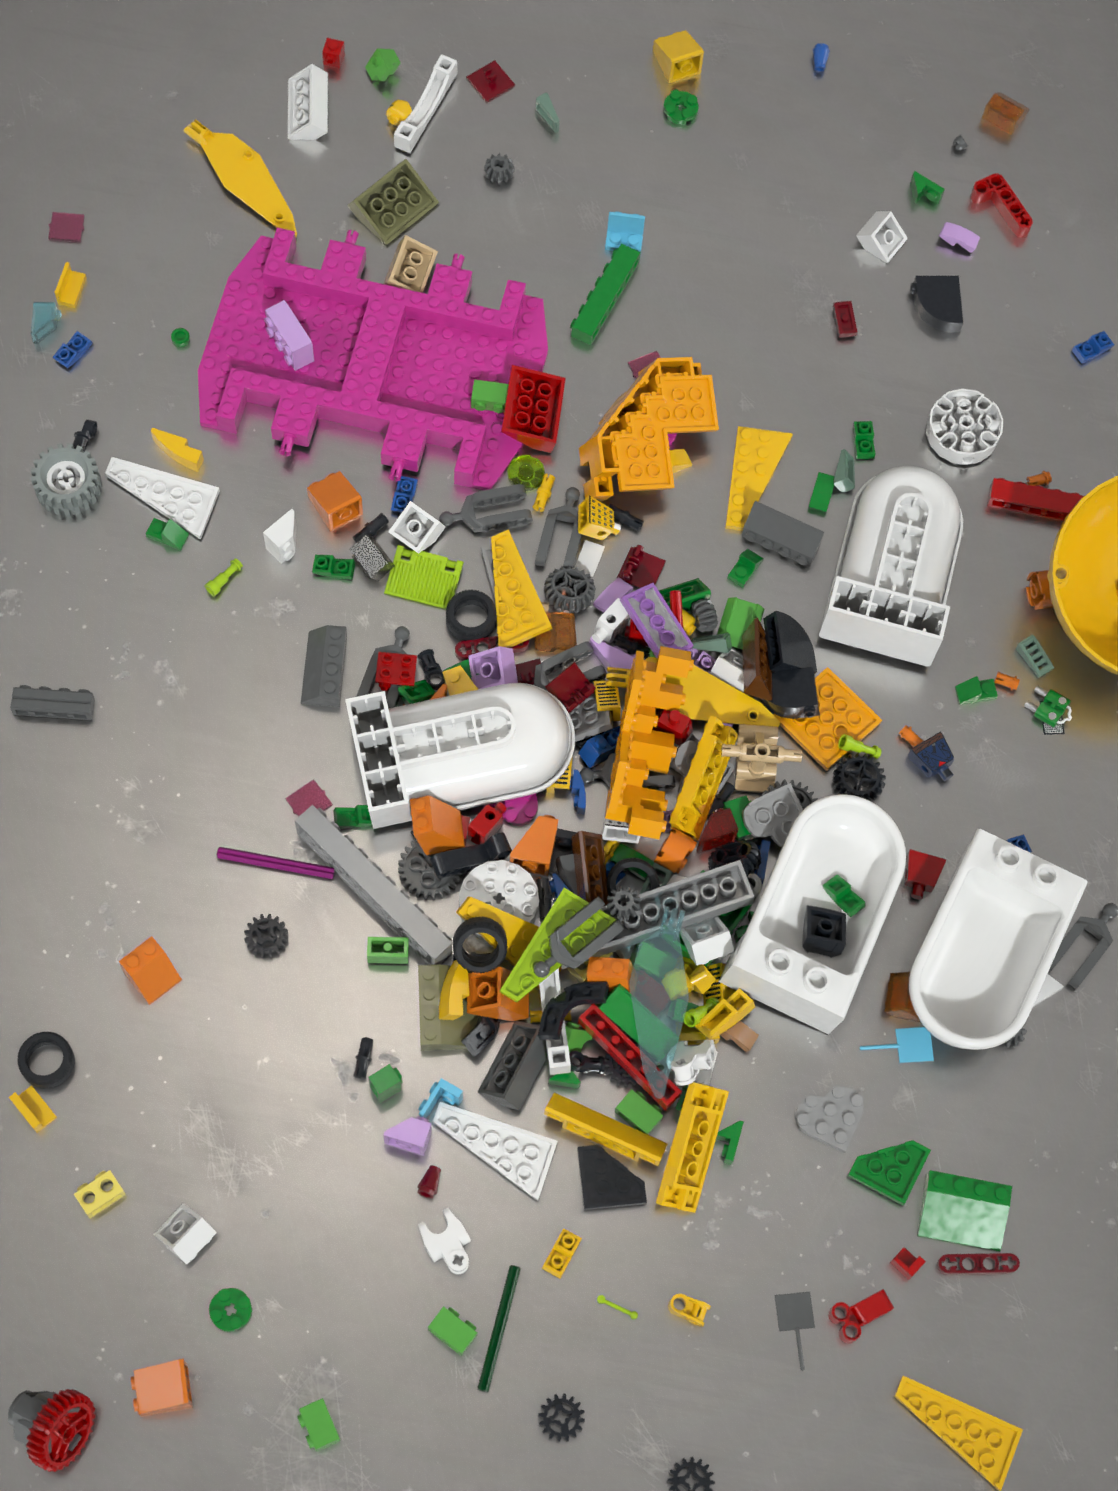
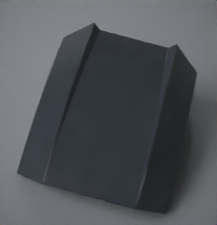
M807 905L802 936V947L807 953H816L829 956L830 958L841 955L846 946V913Z

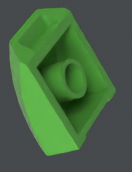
M737 597L728 598L717 634H730L732 646L743 649V634L754 618H759L761 622L765 609L759 604L738 599Z

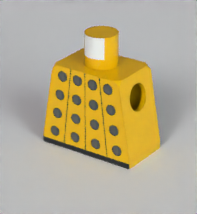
M590 495L578 505L579 534L604 540L611 533L617 535L620 532L621 525L614 522V511Z

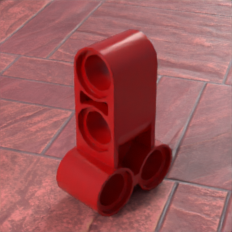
M883 1289L851 1307L844 1302H838L830 1308L828 1316L832 1323L841 1324L839 1337L844 1343L850 1344L860 1337L862 1326L894 1309V1306ZM836 1308L844 1312V1318H838L835 1315ZM847 1327L854 1330L855 1336L853 1338L846 1335L845 1329Z

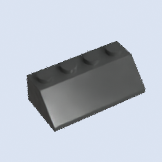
M757 501L752 506L742 532V536L748 541H755L766 549L777 551L783 557H790L799 564L811 566L824 535L823 531Z
M326 625L309 631L301 704L340 707L347 643V628L345 626Z
M519 1021L514 1022L478 1093L505 1107L520 1110L548 1056L546 1040H540L538 1037V1025Z

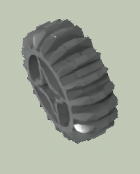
M569 565L567 569L561 566L560 570L555 568L553 573H550L545 580V598L549 600V605H554L555 610L560 608L562 613L565 610H568L569 613L572 610L576 613L580 609L584 611L587 606L591 605L595 597L594 579H590V574H585L584 570L579 571L578 567L571 569Z

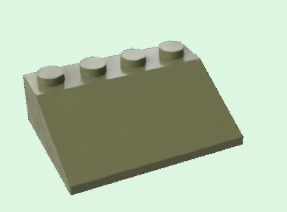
M404 159L347 206L367 229L383 244L387 245L437 205L439 201L408 160Z
M418 965L421 1051L467 1049L461 1040L478 1022V1015L467 1013V997L462 999L463 1016L455 1020L439 1019L440 996L445 977L451 967L449 965Z

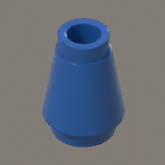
M823 43L816 44L815 48H813L814 69L819 72L825 70L830 53L829 46Z

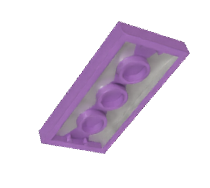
M654 583L621 597L620 602L656 658H658L660 646L685 651L693 648L694 645Z

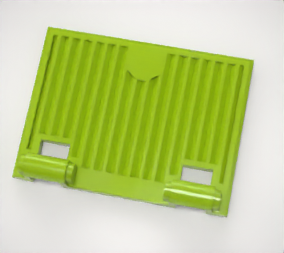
M398 545L384 594L446 609L450 599L455 595L464 562L448 560V557L424 551L418 554L414 550L405 549L404 546ZM401 557H409L410 561L403 560ZM446 567H449V568H453V569H455V570H454V572H451V571H447V570H445V569H446Z

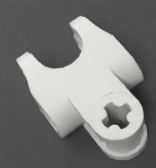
M705 1040L702 1044L695 1047H688V1041H679L671 1048L667 1055V1066L669 1070H674V1080L677 1085H688L695 1081L700 1070L711 1069L716 1054L714 1040Z
M447 1207L442 1210L448 1224L443 1233L434 1234L430 1232L424 1222L419 1223L418 1228L423 1238L424 1247L432 1261L436 1262L443 1258L449 1270L454 1274L460 1275L465 1273L469 1267V1258L463 1246L471 1242L462 1223ZM456 1258H458L459 1261L462 1260L461 1266L455 1264Z

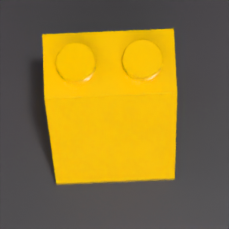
M686 30L654 40L653 53L669 84L701 74L704 51Z

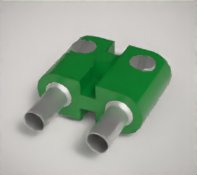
M1037 685L1034 691L1045 697L1043 702L1038 707L1027 700L1024 705L1035 712L1034 717L1053 728L1057 724H1063L1065 721L1072 719L1070 715L1071 707L1069 706L1071 700L1052 689L1048 692ZM1068 709L1069 711L1067 714L1069 718H1064L1062 721H1060L1062 715H1064V713Z

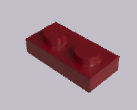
M852 301L834 302L833 311L838 337L857 336L858 331Z

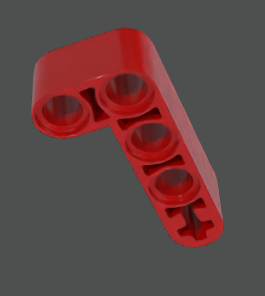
M995 173L975 182L970 195L971 200L976 204L991 200L1017 237L1024 238L1028 236L1033 220L1004 177Z

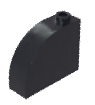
M915 276L914 282L910 285V293L914 296V304L919 316L928 325L940 331L960 332L963 325L959 276Z
M774 611L763 618L770 670L780 672L813 667L814 674L817 673L813 645L803 627L794 618L779 611Z
M813 667L773 672L772 700L768 701L760 698L762 704L771 713L784 718L797 719L819 716Z

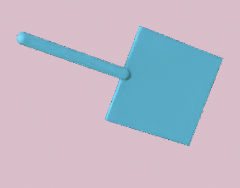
M925 1027L895 1029L897 1044L860 1046V1050L898 1048L899 1063L934 1061L931 1034Z

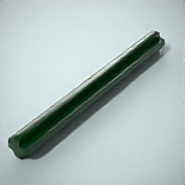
M510 1265L480 1376L478 1390L488 1392L518 1282L521 1269L515 1265Z

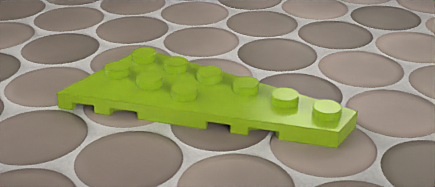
M563 888L499 991L500 993L517 1003L562 966V964L555 963L550 967L549 974L546 977L540 978L534 973V966L537 962H545L551 957L549 936L589 902ZM599 909L560 942L573 957L614 923L616 919Z

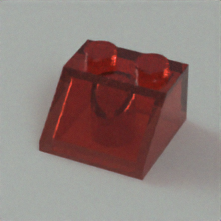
M720 808L711 814L699 839L696 850L697 854L721 847L722 844H727L728 841L733 842L736 839L739 829L730 808L725 810Z

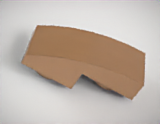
M741 1021L720 1034L726 1041L732 1039L745 1052L752 1048L759 1036Z

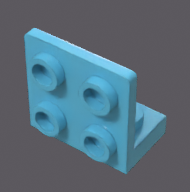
M618 211L609 212L605 250L614 251L622 243L641 252L645 216Z
M441 1078L439 1083L435 1082L429 1091L431 1093L429 1099H424L418 1109L420 1111L419 1115L427 1119L440 1097H443L442 1100L452 1106L455 1104L459 1107L463 1100V1090Z

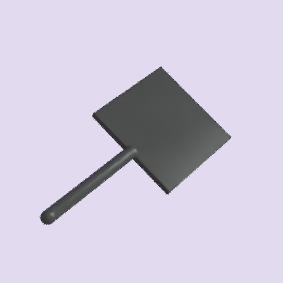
M810 1291L774 1295L779 1332L795 1330L800 1369L803 1371L805 1367L800 1329L815 1328Z

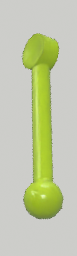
M603 1295L597 1297L599 1304L605 1303L630 1315L631 1319H637L638 1313L636 1311L631 1312L610 1302Z

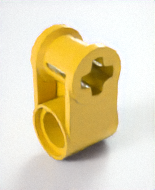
M676 1294L668 1302L670 1313L701 1327L704 1326L703 1320L707 1310L711 1308L709 1304L684 1294ZM674 1300H681L684 1308L677 1310L673 1304Z

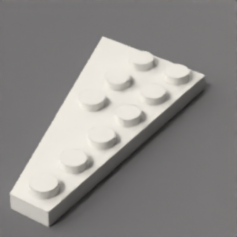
M111 457L105 472L106 477L201 540L220 492L219 487Z
M439 1102L433 1119L435 1125L535 1200H539L558 1142L557 1140Z

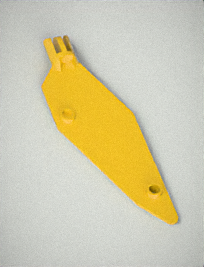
M196 119L184 128V133L201 145L222 185L276 228L295 231V238L297 237L293 214L260 154L234 134L212 132Z
M648 657L645 659L649 662H657V658L655 657ZM693 665L692 671H688L687 678L668 674L666 676V683L683 686V693L686 694L684 705H680L679 712L692 720L708 721L710 716H715L722 723L780 726V721L762 703ZM607 667V672L610 673L606 674V679L610 681H606L605 686L627 688L631 669ZM751 713L755 715V719L750 718Z

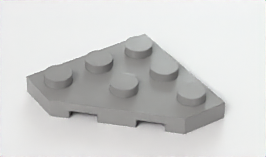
M595 692L569 713L574 726L575 742L613 729L611 710L597 711Z

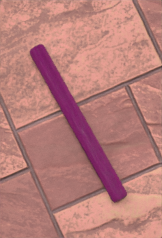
M219 847L217 850V858L328 879H333L335 873L333 867L224 847Z

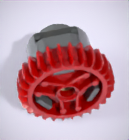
M74 1389L61 1390L59 1394L49 1391L32 1392L27 1390L20 1393L12 1402L8 1411V1422L14 1428V1439L28 1448L27 1454L32 1463L46 1471L56 1472L57 1470H62L64 1466H69L70 1461L74 1462L75 1456L80 1455V1450L85 1448L84 1444L86 1440H89V1433L93 1432L91 1426L95 1424L93 1421L96 1417L93 1413L95 1407L89 1397Z

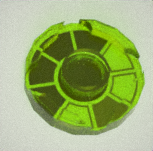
M520 455L514 458L507 470L508 480L511 485L522 484L525 486L526 491L539 487L545 474L541 461L531 457V455Z

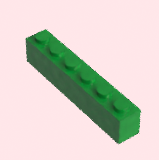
M622 243L618 249L613 251L611 262L606 263L602 277L599 276L595 282V289L593 291L590 290L586 304L581 305L578 312L579 316L571 322V337L586 344H592L639 264L641 252Z

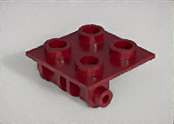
M641 545L630 548L617 578L619 577L628 584L638 588L651 583L656 584L666 563V560L644 552V547Z
M575 662L545 686L546 690L564 705L568 713H571L572 710L593 694L596 689Z

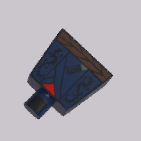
M941 731L910 749L908 758L928 778L939 774L943 781H947L954 775L948 768L952 765L954 756Z

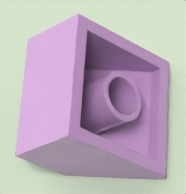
M498 646L468 656L472 681L478 689L518 683L512 648Z
M411 1117L386 1130L383 1135L384 1144L424 1156L432 1133L431 1123L424 1117Z

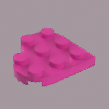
M536 793L500 801L507 808L503 814V820L505 819L513 826L529 824L538 811ZM491 803V804H488V805H490L491 807H494V806L496 805V803Z

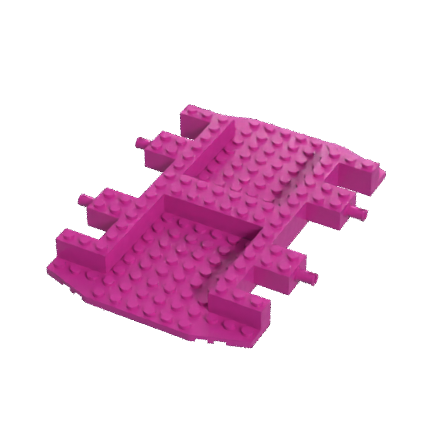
M277 227L274 238L260 236L228 277L198 368L200 425L237 434L247 402L277 409L271 426L272 439L282 441L279 453L283 456L285 452H287L286 456L291 455L293 444L309 447L318 418L386 434L381 450V464L392 466L389 479L393 481L395 477V481H400L403 469L418 472L425 445L428 443L459 451L454 469V484L483 491L493 489L503 476L506 468L512 463L513 458L522 449L523 443L501 432L504 412L495 413L494 411H479L471 408L474 379L509 384L512 365L543 372L548 355L543 299L525 295L526 283L508 279L500 310L467 303L472 286V271L461 269L465 257L460 254L458 259L457 253L453 255L451 266L436 264L428 294L360 279L366 262V247L355 245L359 235L355 230L353 234H351L352 230L347 231L345 242L330 239L321 270L292 264L297 248L295 231ZM284 300L313 344L314 362L296 371L291 365H287L284 353L282 351L279 352L275 345V339L269 337L264 320L266 318L265 310Z

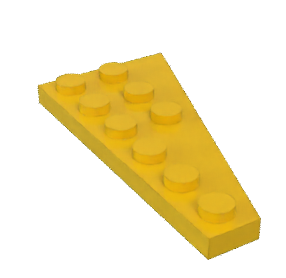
M738 426L725 529L743 531L754 502L760 501L786 447L792 439L793 433Z

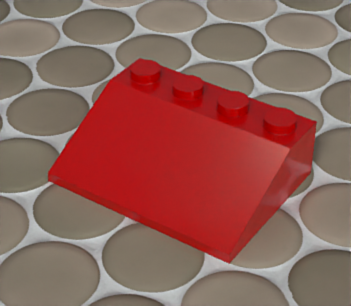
M512 365L501 432L532 449L551 453L557 441L566 378Z

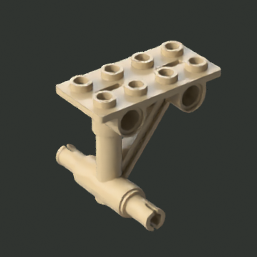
M739 724L737 745L722 744L721 757H736L735 791L756 793L768 791L769 785L774 787L776 763L781 764L783 761L802 762V750L785 749L783 746L777 745L778 727Z

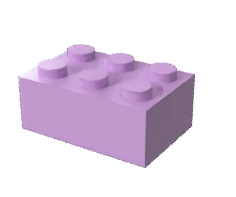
M284 300L266 309V318H264L267 325L266 331L270 338L273 337L275 339L278 351L284 353L287 365H291L296 371L314 362L312 341L286 301Z

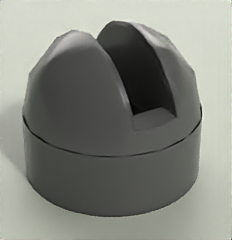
M961 134L953 141V146H956V150H963L968 147Z

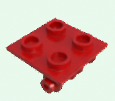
M378 652L375 683H379L382 691H387L391 684L414 686L417 655Z

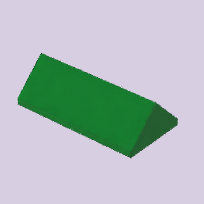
M699 578L658 590L670 609V591H681L682 609L685 611H690L694 602L701 599L710 600L711 590Z
M621 984L608 992L606 1004H595L657 1062H660L680 1039Z

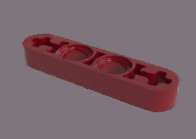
M498 636L461 641L455 646V655L459 660L465 661L469 659V655L480 652L477 649L480 644L487 645L488 650L497 647ZM529 640L524 641L522 646L519 644L513 646V653L526 651L529 647ZM471 646H474L475 653H472ZM461 648L467 650L466 654H462Z
M1012 1253L946 1254L937 1261V1269L945 1275L1011 1274L1020 1266L1019 1258ZM956 1258L959 1259V1270H956L957 1266H951L948 1270H946V1266H942L946 1259H948V1263H956ZM985 1258L993 1260V1269L989 1270L984 1267L983 1261ZM1008 1258L1015 1264L1011 1269H1009L1008 1265H1001V1270L998 1269L999 1262H1006ZM964 1259L972 1260L973 1268L971 1270H966L963 1267L962 1261Z

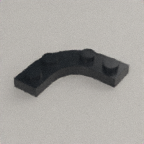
M576 983L564 988V992L555 999L552 997L542 1013L538 1031L539 1039L560 1040L565 1016L578 1005L606 1004L609 990L608 983Z
M478 1016V1022L475 1027L461 1040L473 1057L478 1055L494 1039L500 1022L496 1018Z

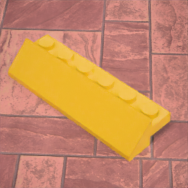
M710 716L704 726V733L698 742L696 754L691 760V767L684 778V785L677 797V803L670 815L669 821L671 824L670 829L674 827L696 841L700 838L730 759L727 756L721 757L722 744L735 745L738 734L731 726H725L715 716Z
M692 1082L688 1085L656 1199L657 1204L696 1213L729 1091L699 1082Z
M555 1092L544 1110V1115L563 1123L562 1128L637 1162L641 1158L659 1166L668 1143Z

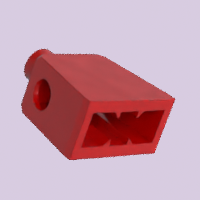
M664 709L658 717L657 727L652 728L654 731L675 734L674 743L679 746L693 732L691 719L678 710Z
M497 802L494 807L487 804L468 825L467 839L478 845L485 843L491 836L495 835L503 825V814L507 810L506 806L501 802Z
M909 850L906 855L904 885L913 888L912 898L921 900L923 899L924 891L929 893L933 891L946 863V859Z

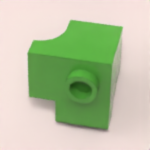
M377 48L365 68L372 80L386 81L389 75L394 74L401 62L394 49Z
M570 1021L565 1023L569 1053L572 1051L581 1052L584 1043L592 1040V1036L583 1027H580V1024Z

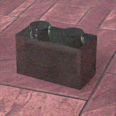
M367 534L350 548V551L353 553L352 558L357 564L362 565L364 568L363 573L369 579L372 578L379 581L395 567L375 538Z

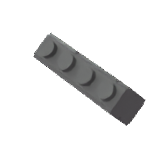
M20 685V687L13 688L10 707L13 715L92 720L95 698L93 693L86 689H79L76 692L68 688L51 690L49 687L41 686L39 689H34L28 685Z

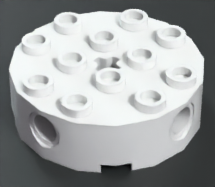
M969 389L953 390L944 394L932 407L927 419L926 435L930 446L940 457L955 464L969 465L981 462L992 454L1002 435L1003 418L999 407L984 397V394L979 391Z
M505 860L487 861L473 868L463 880L459 892V907L467 897H473L532 924L535 922L539 909L538 887L531 874L520 865ZM474 934L479 939L486 941L480 934Z

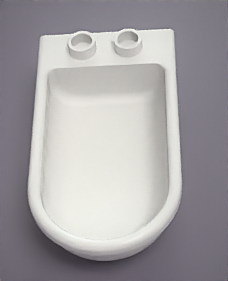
M900 466L888 469L871 478L858 491L851 508L819 633L821 638L919 665L931 666L943 640L950 611V606L946 605L963 532V516L958 499L949 484L939 475L916 466Z
M502 684L388 709L385 691L345 699L373 829L412 821L410 799L430 795L458 810H464L538 793L550 787L563 775L574 753L575 731L568 711L554 695L530 684Z
M831 795L818 799L808 805L795 819L749 926L733 947L734 952L730 954L719 982L734 990L740 988L749 997L826 1034L832 1032L845 1019L905 871L906 848L902 834L894 820L878 805L854 795ZM838 874L851 885V890L865 901L866 907L852 917L846 914V946L841 955L830 958L829 956L816 953H807L802 947L806 906L811 905L845 913L823 889V884Z
M977 829L948 884L949 889L910 971V999L923 1026L938 1040L962 1049H988L1001 1045L1014 1037L1029 1017L1088 882L982 829Z

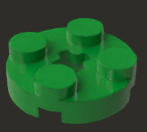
M673 90L664 100L663 111L667 115V119L672 123L686 124L687 121H693L697 117L699 109L698 99L689 92ZM679 105H682V106H684L685 108H682V110H679V109H678V106H679Z
M221 1289L210 1302V1319L218 1329L224 1332H235L249 1323L252 1316L251 1301L239 1289ZM233 1304L234 1309L237 1311L228 1316L225 1308Z

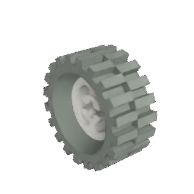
M67 443V448H63L62 444H57L58 449L55 450L51 446L47 448V454L43 451L39 454L41 460L35 459L33 462L35 468H31V481L39 502L42 506L45 505L46 509L50 512L54 509L57 515H60L61 511H64L65 516H71L70 511H75V514L81 513L80 508H84L86 511L90 508L89 502L94 504L97 501L95 495H100L99 487H102L100 473L94 457H91L89 451L86 450L84 452L83 448L78 445L74 449L73 444ZM74 474L80 477L78 485H76ZM56 479H58L61 490L54 486Z

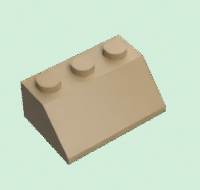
M405 235L398 243L383 284L423 293L438 251Z

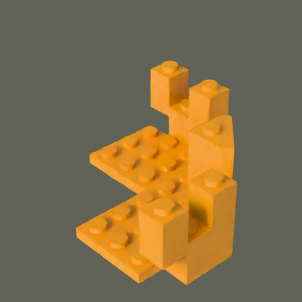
M692 357L657 358L638 372V378L609 408L598 422L600 426L589 440L579 447L581 466H589L591 480L583 484L585 499L590 495L596 500L604 502L612 497L614 493L611 477L617 474L619 492L675 488L668 434L716 432L719 430L712 375H702L701 363H693Z
M660 646L656 663L643 660L644 652L636 651L635 658L633 659L625 693V705L621 716L620 733L616 744L615 761L612 767L611 784L608 790L605 819L629 823L628 834L658 840L660 839L661 832L665 833L667 821L664 820V812L667 810L668 800H665L664 791L643 788V780L648 779L649 770L667 774L671 758L676 756L677 747L674 746L675 734L652 730L653 727H657L658 722L655 710L660 708L679 711L680 705L685 703L686 694L683 693L682 685L666 683V676L668 674L687 678L688 671H692L694 665L690 651Z

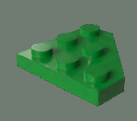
M911 1140L900 1145L857 1156L848 1177L904 1206L931 1149Z

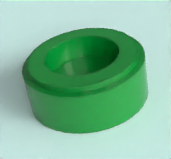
M184 328L175 329L171 333L172 343L177 347H185L190 342L189 332Z

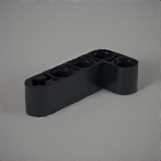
M501 832L491 836L483 844L438 853L432 856L430 861L437 877L444 878L471 872L473 868L487 861L505 860L512 852L505 833Z

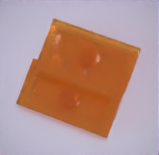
M546 613L553 629L535 636L536 651L554 652L555 650H567L576 646L574 613Z

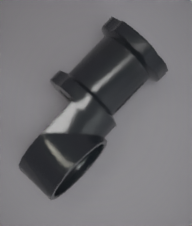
M87 419L84 422L82 431L74 433V449L78 445L83 448L84 452L86 451L87 442H90L91 438H94L96 435V421Z
M427 649L419 653L417 657L423 664L427 683L434 690H438L445 683V679L439 663H436L433 656L434 651ZM438 676L441 678V682L433 684L430 679Z
M579 1051L569 1053L570 1059L574 1057L580 1062L579 1065H574L570 1060L571 1071L582 1072L583 1074L587 1072L604 1073L605 1058L603 1056L593 1058L583 1055Z

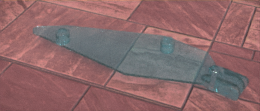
M666 906L660 929L639 944L629 981L643 1071L657 1099L663 1098L671 1071V1062L674 1059L689 1002L679 938L685 911H680L676 928H674L677 909L673 908L668 926H666L669 914V907ZM663 1065L664 1069L662 1071H658L657 1066Z

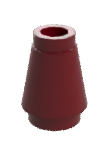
M429 1166V1169L417 1186L419 1195L431 1199L437 1194L441 1173L439 1167Z

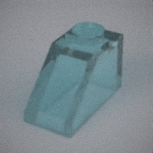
M33 302L31 337L34 344H38L57 329L58 321H61V310H58L56 302Z

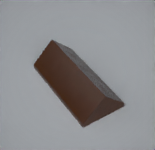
M754 618L742 636L744 693L770 701L772 700V671L769 666L765 630L759 618Z
M578 831L572 836L578 896L587 902H591L599 896L605 903L604 906H607L609 894L607 891L603 837L601 834Z

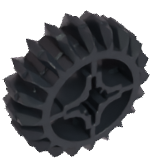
M856 753L855 758L852 754L848 755V759L842 758L841 763L836 765L837 769L833 772L835 777L832 779L836 783L834 788L836 790L840 789L838 794L854 795L869 801L871 799L875 801L878 797L877 795H881L882 788L885 787L883 781H885L886 776L882 775L884 768H878L880 762L874 763V757H871L869 760L867 759V754L860 757L859 753ZM852 767H859L857 770L846 771ZM861 773L860 778H862V779H861L859 785H857V784H858L857 777H858L859 774ZM846 782L850 783L853 789L849 787ZM862 787H872L871 789L866 791H859Z
M735 839L733 842L728 841L727 844H722L721 847H717L714 852H711V856L708 858V868L712 870L740 860L748 878L749 874H754V870L759 869V865L762 863L761 852L755 842H751V840L745 841V839H741L738 841Z

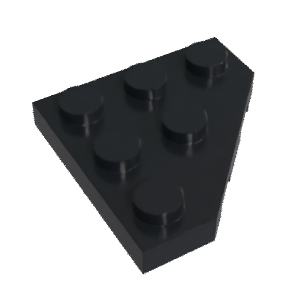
M600 1145L579 1146L577 1148L584 1210L647 1204L645 1182L630 1172L616 1158L609 1155Z

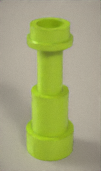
M238 559L231 560V565L223 573L220 572L213 580H209L204 585L205 589L212 596L215 597L221 591V588L229 581L228 578L236 570H241L243 565Z
M843 734L838 742L839 749L851 750L857 753L863 752L869 754L870 758L878 759L882 752L878 746L870 747L864 745L863 742L855 740L852 736Z
M715 997L709 998L704 1006L701 1005L695 1009L688 1010L683 1014L684 1023L689 1027L696 1026L719 1003V1000Z

